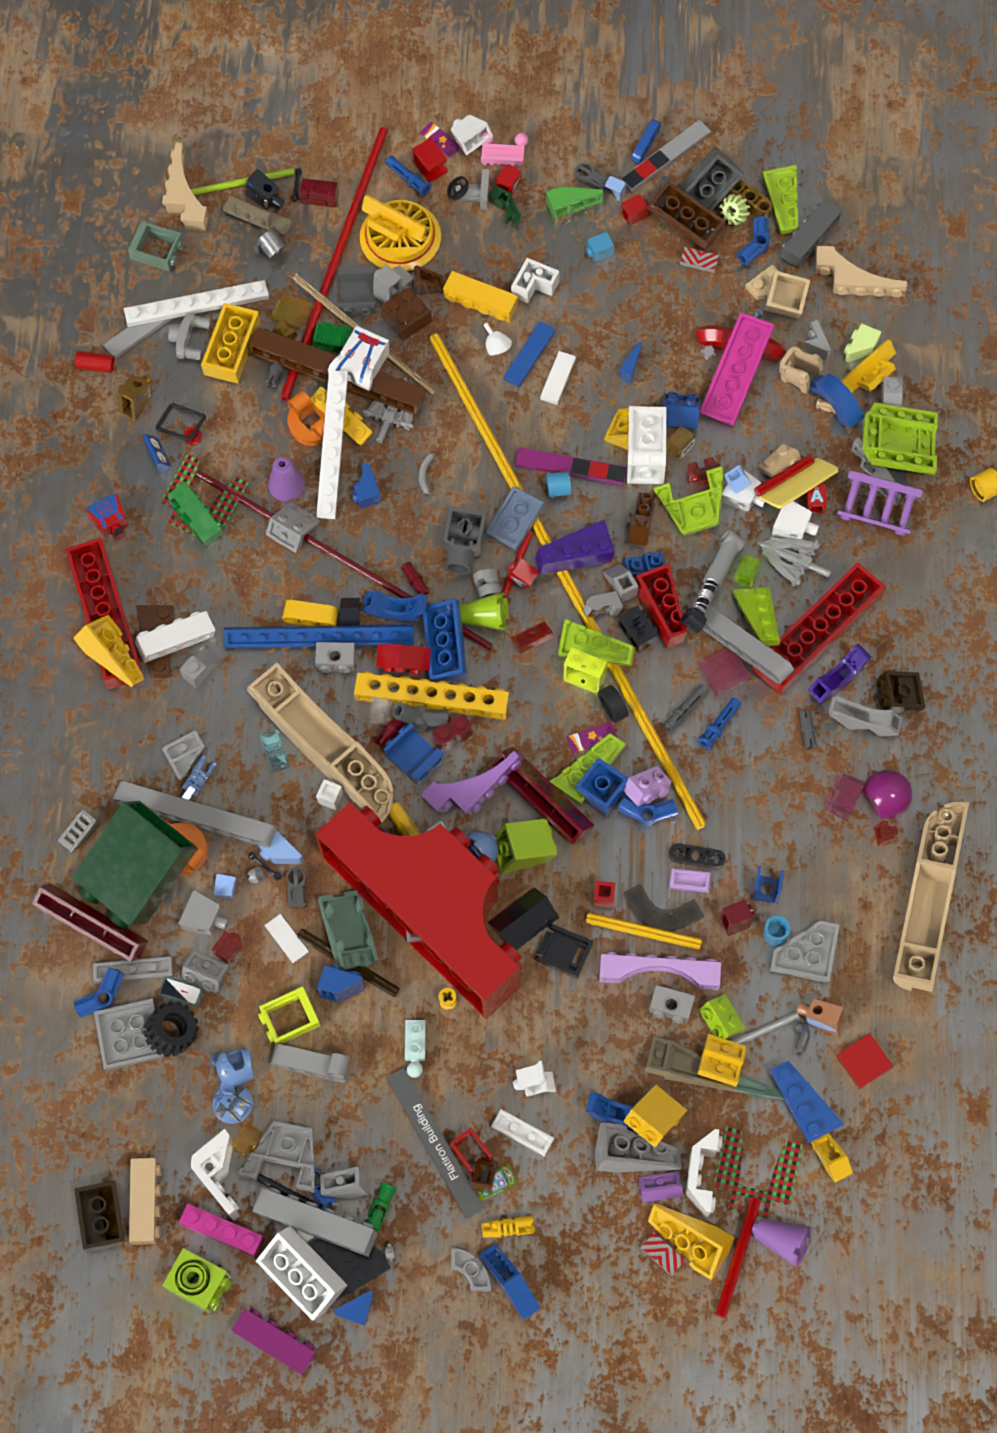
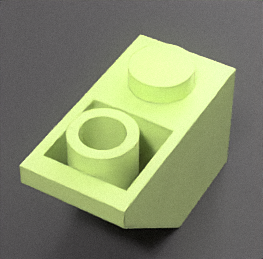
M861 323L859 329H855L852 334V343H848L845 348V362H852L872 354L880 340L881 331Z

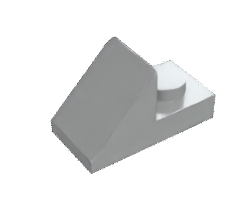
M818 320L813 321L808 330L810 340L804 342L803 351L812 355L817 354L822 359L828 360L830 359L831 348Z

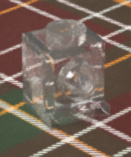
M373 697L370 710L371 723L385 725L391 721L393 712L392 700Z

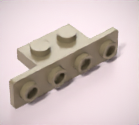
M229 196L222 208L225 213L267 230L276 226L279 230V235L286 236L292 225V221L233 196Z

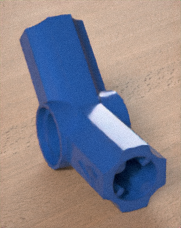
M765 216L753 218V240L737 253V257L743 265L748 266L759 255H763L768 251L770 242L769 218Z
M625 795L618 808V812L639 821L644 827H650L656 822L678 816L677 807L673 799L654 805L643 804L637 806ZM650 813L653 817L646 819L643 817V814Z
M108 967L99 991L74 1001L79 1017H84L113 1005L125 973ZM104 992L110 997L107 1004L101 1001V995Z

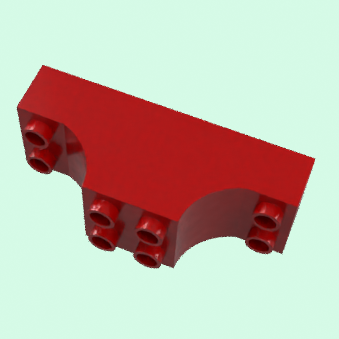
M351 802L348 803L315 834L322 858L354 890H357V893L406 941V930L413 936L417 935L421 941L409 942V944L487 1020L520 988V971L522 970L521 965L518 963L522 957L517 950L506 941L499 947L488 936L485 928L489 912L498 901L497 885L500 883V880L496 874L499 872V868L485 854H482L477 859L467 848L471 845V841L457 827H454L449 832L440 823L432 830L415 836L392 835L380 829L378 825L382 822L371 808L365 805L359 811Z

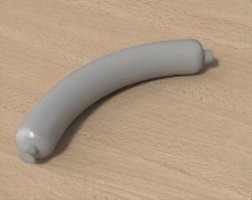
M429 453L424 458L419 469V484L423 493L427 495L430 494V488L426 481V471L434 459V453Z

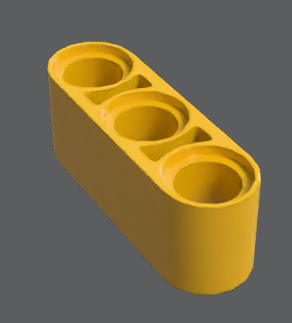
M286 600L282 620L286 623L303 626H336L339 609L330 605Z

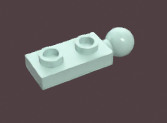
M405 1020V1061H411L407 1066V1073L412 1078L419 1077L423 1072V1067L419 1061H425L426 1020Z

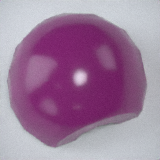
M883 770L874 773L866 780L863 786V792L871 800L874 810L880 818L892 819L899 817L907 811L912 802V787L904 775L894 770Z

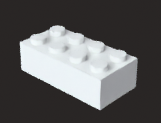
M291 1226L278 1232L256 1260L312 1321L326 1313L347 1287V1284Z

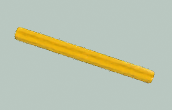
M591 912L586 917L587 924L696 950L701 948V938Z

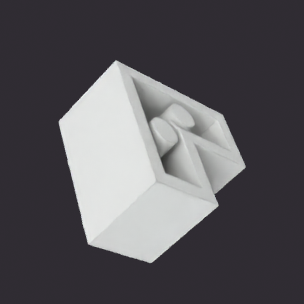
M527 258L511 286L512 294L517 295L518 300L527 304L535 290L552 296L559 284L560 271Z

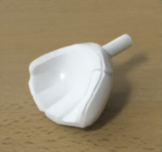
M488 323L484 324V327L490 334L485 343L488 354L493 356L508 351L512 344L511 339L499 331L493 332Z

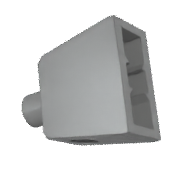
M193 890L178 924L182 930L212 935L215 927L226 930L229 919L221 916L222 908L219 904Z

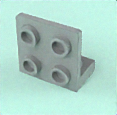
M289 503L270 518L266 535L297 553L301 548L304 536L315 528L320 520L297 505Z

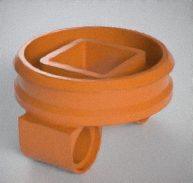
M301 390L287 401L290 408L287 418L289 431L293 438L301 444L309 446L323 444L325 413L312 403L311 397ZM313 412H316L320 419L311 425L310 431L301 421Z
M166 821L198 848L180 876L194 873L203 865L207 858L208 847L204 835L197 827L189 823L170 824Z

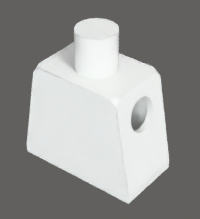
M468 115L462 120L456 119L453 122V127H451V132L465 155H468L493 137L488 124L472 115ZM486 131L488 135L482 137L481 133Z
M747 472L746 474L751 485L738 493H734L729 484H727L722 492L723 504L744 511H749L753 504L762 508L766 504L754 492V488L762 483Z
M792 501L781 508L773 527L772 536L803 539L805 532L816 536L819 525L810 522L812 516L810 510Z

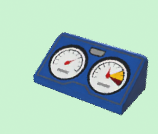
M143 434L144 442L158 471L163 472L172 467L159 439L152 435Z

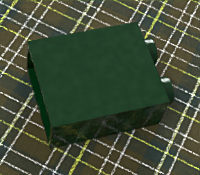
M127 801L121 804L72 878L82 886L79 893L83 898L93 904L101 902L111 910L108 918L117 926L128 928V926L145 924L198 848L143 802Z

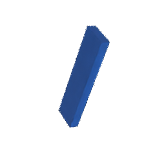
M539 322L503 379L519 388L550 342L556 329Z

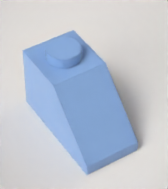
M276 831L269 848L259 846L261 857L265 861L270 860L273 864H302L304 862L302 855L278 831Z

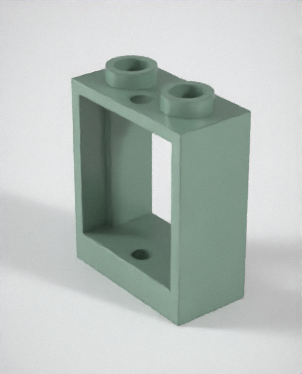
M141 221L128 248L130 260L170 272L172 266H175L179 251H182L184 247V241L179 232ZM149 236L173 243L166 260L142 252Z

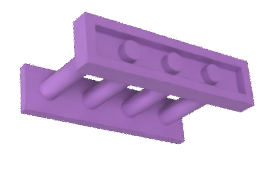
M850 470L848 478L851 479L852 485L845 509L838 510L837 514L841 515L840 518L848 521L854 518L895 530V534L905 536L906 533L910 534L911 529L906 528L913 502L917 497L921 498L923 489ZM862 482L869 483L870 491L863 515L851 513L859 485H862ZM880 487L887 488L888 496L881 520L870 518L877 490H880ZM898 492L906 494L905 497L907 499L898 526L888 523L895 496L898 495Z

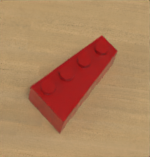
M670 563L637 575L635 581L639 586L638 596L653 624L658 629L666 648L682 643L687 630L686 626L680 623L683 614L682 610H680L678 594H676Z

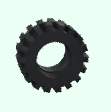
M172 1001L168 1002L167 1005L166 1003L161 1004L151 1013L144 1024V1029L146 1030L143 1034L144 1037H147L146 1043L152 1045L150 1047L152 1051L156 1049L158 1055L165 1053V1057H169L171 1054L174 1057L179 1053L182 1054L194 1042L198 1035L196 1033L199 1031V1026H196L198 1023L197 1018H193L195 1013L193 1011L189 1012L188 1006L182 1007L180 1002L174 1005ZM163 1021L174 1023L179 1029L180 1036L178 1038L169 1036L163 1029Z

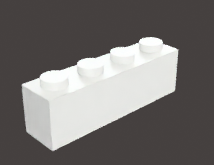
M198 611L191 614L188 618H178L172 624H162L153 631L139 633L136 637L135 645L143 662L146 663L213 638L216 630L207 611L202 613Z

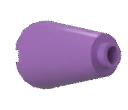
M280 457L273 463L268 480V488L274 498L287 502L291 499H297L303 493L305 480L301 472L288 458Z
M760 1219L759 1222L756 1221L754 1223L752 1233H754L756 1240L791 1265L797 1267V1264L800 1265L809 1246L807 1245V1238L811 1239L812 1228L805 1225Z

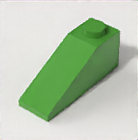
M576 187L553 188L546 192V203L555 219L602 203L604 192L601 189Z

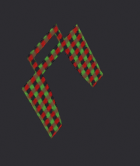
M187 453L161 502L171 506L167 495L184 482L191 488L200 458ZM236 476L227 488L242 496L249 481ZM225 490L210 509L213 519H218L222 524V530L239 502L238 498ZM173 511L167 523L194 535L188 526L175 520L178 514Z
M726 1125L713 1186L731 1191L727 1209L746 1213L747 1207L735 1204L737 1194L750 1198L756 1197L765 1201L764 1210H758L757 1216L767 1219L771 1201L790 1205L803 1143L791 1140L786 1142L775 1166L768 1192L738 1185L742 1163V1128Z

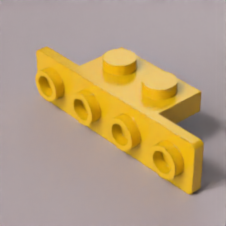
M369 195L364 197L362 211L372 215L368 220L367 226L397 242L406 234L420 242L423 241L426 231L425 225Z
M886 340L841 380L851 393L858 387L871 392L883 381L884 377H888L896 369L894 363L888 362L896 354L891 340Z
M320 387L310 399L323 413H326L327 391ZM346 403L343 430L359 445H363L373 431L361 421L363 417L356 411L352 413L349 410L350 406Z

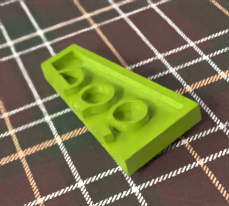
M797 164L763 171L762 177L769 200L772 202V209L780 235L792 233L798 228Z
M770 587L732 590V596L738 602L740 611H743L745 620L752 627V632L756 639L766 646L780 645Z
M568 619L564 620L558 651L559 657L567 658L571 648L607 661L610 664L632 666L635 653L634 646L593 631Z
M610 733L593 746L589 752L579 757L575 763L564 769L556 778L554 777L549 782L567 797L582 805L585 798L576 790L575 786L597 758L611 766L626 744Z

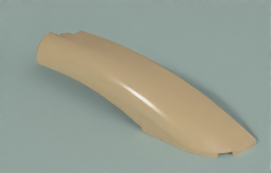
M275 663L248 686L247 691L260 704L259 707L324 775L333 783L342 786L343 792L361 808L366 805L376 813L381 822L386 819L393 804V787L386 772L358 741L356 742L303 692L278 663Z
M968 802L948 803L937 811L934 810L927 818L923 828L893 981L899 987L909 991L912 988L930 992L933 990L969 807Z

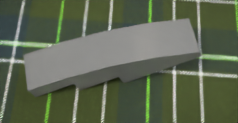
M858 437L853 442L851 451L862 459L860 467L869 475L895 482L886 467L870 465L862 449V440ZM880 487L878 491L887 498L888 489ZM898 492L893 504L896 506L899 505L902 497L900 492Z

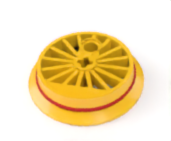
M393 200L384 204L408 217L414 211L416 213L410 218L418 220L423 225H429L425 231V234L429 235L428 237L424 236L423 241H421L424 243L422 246L416 239L407 234L397 242L367 226L368 220L372 215L369 214L360 230V245L366 258L378 268L382 269L387 264L391 269H394L400 265L407 272L414 271V266L423 267L430 262L440 247L441 230L437 219L428 209L408 200Z

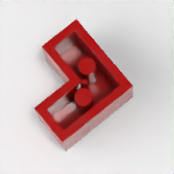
M377 644L376 667L383 668V672L406 673L407 669L410 670L411 674H421V671H429L431 648L400 644Z

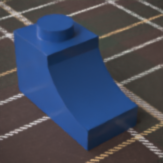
M369 463L362 465L363 474L358 484L353 485L354 493H352L355 504H359L360 509L381 502V495Z

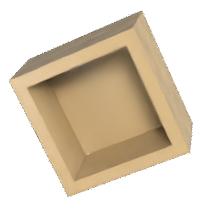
M775 271L771 278L763 310L799 319L802 315L810 280Z

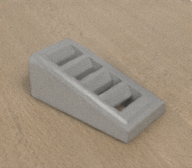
M82 810L61 835L58 842L73 853L99 824L86 811ZM84 820L89 823L88 826L83 823ZM81 826L84 831L81 832L77 827ZM74 831L79 837L76 838L71 833ZM68 837L74 841L73 845L66 840Z

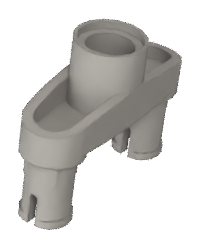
M187 313L180 327L171 325L168 339L170 342H176L177 358L201 361L203 351L187 346L192 329L196 327L210 330L211 319Z

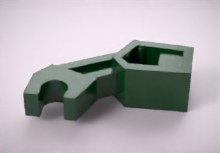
M496 186L489 194V202L501 210H506L505 223L508 224L510 220H514L513 228L516 229L521 223V213H519L511 193Z

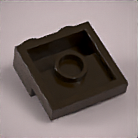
M885 671L878 677L876 686L881 690L882 695L879 703L881 707H884V710L902 713L904 710L922 711L925 709L919 672Z

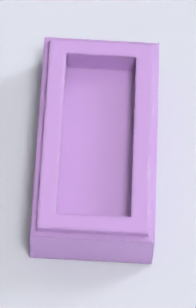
M671 868L669 889L709 893L711 872Z

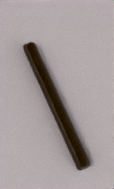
M305 929L299 931L297 934L298 939L335 961L331 946ZM357 966L350 969L360 973L363 979L392 997H396L400 991L399 987L367 967Z

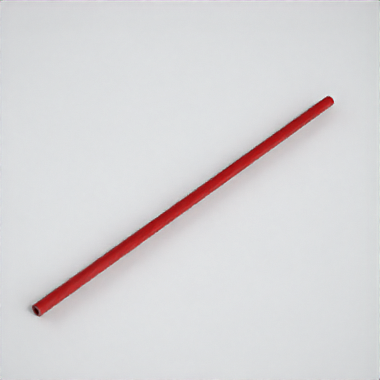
M380 127L320 288L319 293L325 298L328 296L388 133V129L385 127ZM317 299L301 342L308 346L324 306ZM290 370L280 397L282 400L288 401L290 399L299 372Z

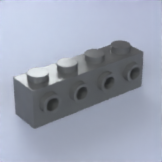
M826 199L821 204L818 203L813 209L811 216H806L802 223L803 225L795 229L792 238L784 242L781 247V257L795 267L800 268L840 221L842 209Z

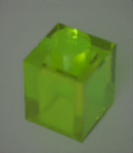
M744 554L737 569L735 581L742 586L752 587L762 561Z

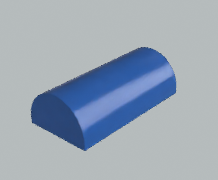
M452 599L428 605L424 611L423 619L426 647L431 648L430 680L449 682L465 678L467 676L459 600Z

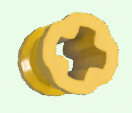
M444 988L439 993L440 1006L443 1009H453L457 1004L456 993L451 988ZM449 996H451L452 1001H444V997L448 998Z

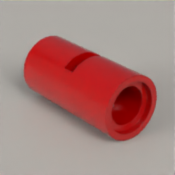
M77 351L75 356L76 369L113 373L114 355Z

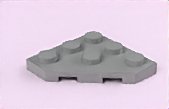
M819 921L783 946L775 949L770 971L829 983L840 924Z

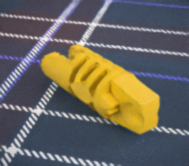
M532 1216L514 1217V1219L510 1217L508 1219L502 1218L501 1221L497 1219L481 1223L482 1236L501 1238L503 1235L504 1237H511L513 1234H516V1236L532 1234L535 1232L534 1218Z

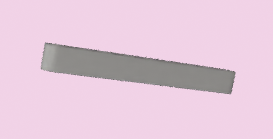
M120 781L113 797V801L120 805L127 801H141L160 817L181 823H189L201 829L266 848L271 846L277 831L276 827L268 823L124 781Z

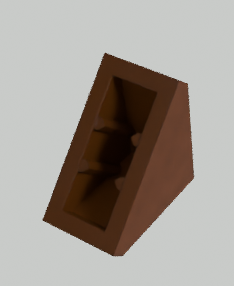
M418 265L414 266L417 295L443 292V275Z
M483 1159L477 1160L471 1182L472 1191L492 1194L498 1162Z

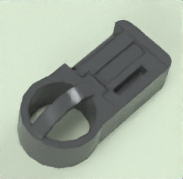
M581 163L575 169V177L579 182L593 189H601L603 192L606 190L605 184L609 177L607 178L596 172V169L587 163ZM583 170L588 176H580L578 172Z
M292 868L286 874L290 909H296V907L306 908L307 904L304 903L306 888L305 872L300 868ZM297 872L303 875V880L299 884ZM291 874L294 877V884L290 883L289 880Z

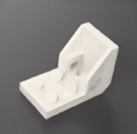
M629 406L627 483L664 484L666 466V407Z
M224 1129L192 1155L191 1168L231 1219L235 1221L240 1217L237 1212L240 1208L230 1196L227 1198L224 1196L227 1192L219 1183L228 1174L234 1147V1141Z

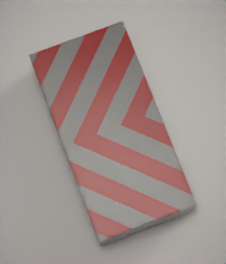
M684 247L680 265L715 273L719 255Z
M655 1233L640 1248L670 1276H673L685 1262L681 1255Z

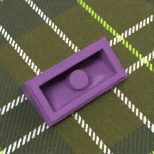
M679 1171L638 1177L643 1202L683 1196Z

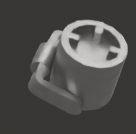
M274 226L254 243L253 251L257 254L263 251L271 259L287 243L279 235L278 228Z

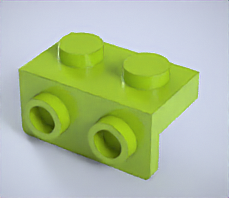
M726 994L708 1001L699 1009L714 1036L727 1039L746 1029Z

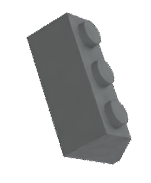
M714 146L681 183L680 188L712 211L743 177L744 173L727 154Z

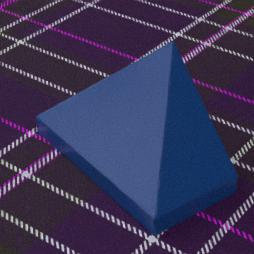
M370 1290L333 1311L339 1318L365 1326L374 1296Z

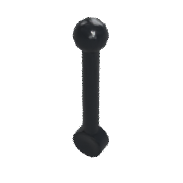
M300 168L295 169L294 195L291 197L294 202L298 200L299 177L302 174Z
M254 852L249 853V859L255 860L270 872L275 880L281 879L282 876L279 872L273 871L258 859Z

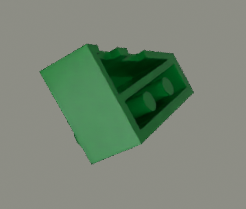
M186 482L167 495L173 510L205 548H208L224 535L222 532L223 526L220 521L213 519L209 508L206 505L203 506L198 495L189 488Z

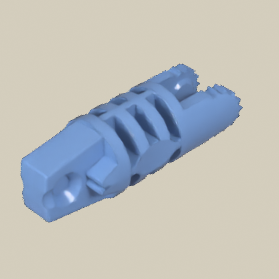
M202 755L183 784L184 792L180 798L189 800L192 795L196 797L217 764L212 762L207 771L203 772L200 768L206 762L207 757Z

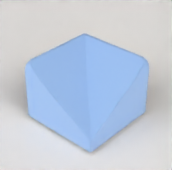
M613 176L609 177L605 187H608L617 200L621 201L626 192V182Z
M740 465L724 474L734 493H738L751 485L746 472Z
M217 874L213 896L233 900L237 885L236 877Z

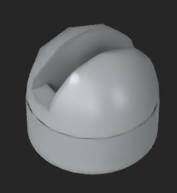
M260 867L252 868L247 873L249 876L248 881L253 884L261 883L264 880V873Z

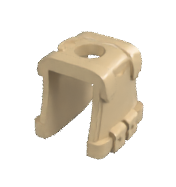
M791 347L780 362L779 372L781 373V380L784 383L789 382L797 386L802 393L807 394L810 390L809 374L793 367L797 365L814 376H819L823 370V360L817 354H807L798 347Z

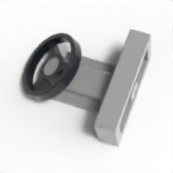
M482 169L481 184H469L465 177H456L448 186V196L452 200L479 201L480 209L487 210L490 181L489 169ZM464 179L465 184H458L457 181ZM455 184V188H454V192H455V193H454V195H453V197H452V196H451V189H452L453 185Z

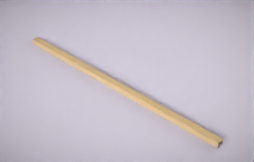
M298 274L292 277L295 282L354 330L356 326L360 327ZM389 351L387 359L422 388H425L430 395L435 392L432 386Z

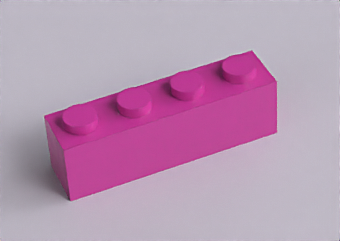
M190 1204L186 1205L179 1224L186 1229L256 1259L265 1241L264 1237L258 1233Z

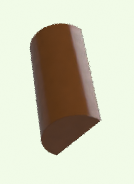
M669 181L647 207L648 210L704 250H707L714 242L726 223L722 218Z

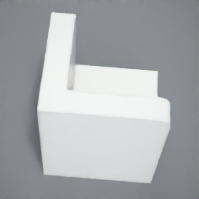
M324 779L316 795L318 803L336 810L344 794L342 786Z

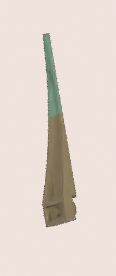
M653 1036L645 1072L664 1076V1079L785 1101L779 1089L741 1074L736 1087L698 1075L701 1055L672 1040Z

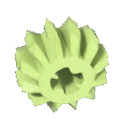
M732 194L729 198H724V203L720 205L723 211L719 214H724L723 220H728V224L739 225L747 220L746 216L750 214L747 209L750 206L745 204L747 199H742V195L736 196Z

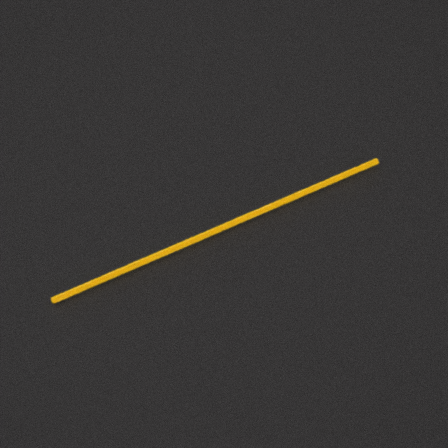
M439 334L431 335V344L509 487L512 489L515 486L524 491ZM538 517L532 529L541 545L544 546L552 541ZM568 570L556 572L585 626L593 631L602 633L594 617H588L583 612V607L586 603ZM607 663L611 674L665 773L672 781L671 784L697 830L704 828L706 822L623 670L620 665Z

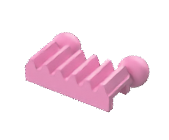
M486 131L481 133L482 137L488 135ZM524 133L517 134L514 139L516 145L491 144L493 142V137H491L482 144L481 163L484 166L487 163L490 166L494 164L497 166L509 164L513 167L517 165L521 168L524 160V147L528 144L527 135Z

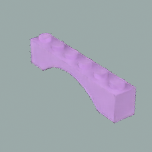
M615 952L601 954L599 982L619 984L638 973L663 971L683 977L698 989L719 991L721 962H717L715 959L697 961L696 958L692 957L680 960L674 956L657 958L656 955L637 957V954L627 953L625 956L617 955Z

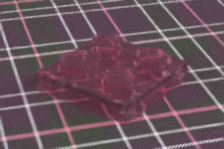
M729 648L699 662V667L716 696L751 680V676L739 656Z

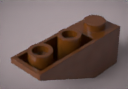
M638 492L630 528L629 543L647 546L657 495Z

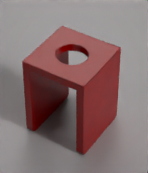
M432 138L412 148L413 162L429 183L448 173V169L444 166L447 158Z
M470 1128L450 1142V1148L468 1173L473 1176V1169L457 1149L459 1145L472 1137L489 1161H493V1157L474 1130Z

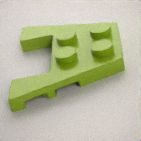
M722 466L706 471L710 489L674 500L669 483L653 488L684 536L720 525L724 468Z

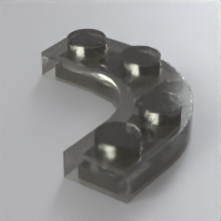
M641 883L623 892L636 917L650 927L676 931L704 918L695 899L678 908L665 910L652 903Z

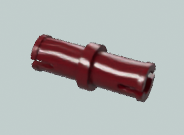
M411 562L404 563L401 566V570L409 579L408 583L415 588L418 594L422 593L427 596L430 590L422 580V575L417 573Z
M394 716L389 723L383 726L384 729L374 738V742L383 748L389 739L398 733L397 730L404 722L395 719Z

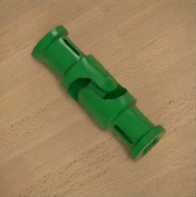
M380 1183L381 1189L377 1198L373 1199L368 1211L369 1218L364 1220V1222L373 1225V1229L376 1232L381 1230V1223L385 1220L391 1207L389 1204L394 1193H397L396 1188L385 1183ZM377 1206L382 1208L384 1210V1213L380 1209H373V1207Z

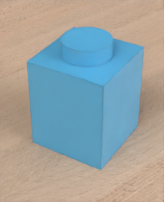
M607 232L588 239L585 250L587 256L596 263L614 255V244Z

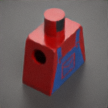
M117 493L85 509L88 518L104 537L112 534L116 540L125 537L126 534L123 528L127 527L128 523Z

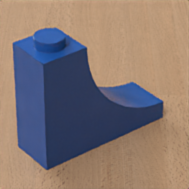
M496 1243L479 1254L523 1320L541 1308L520 1272Z

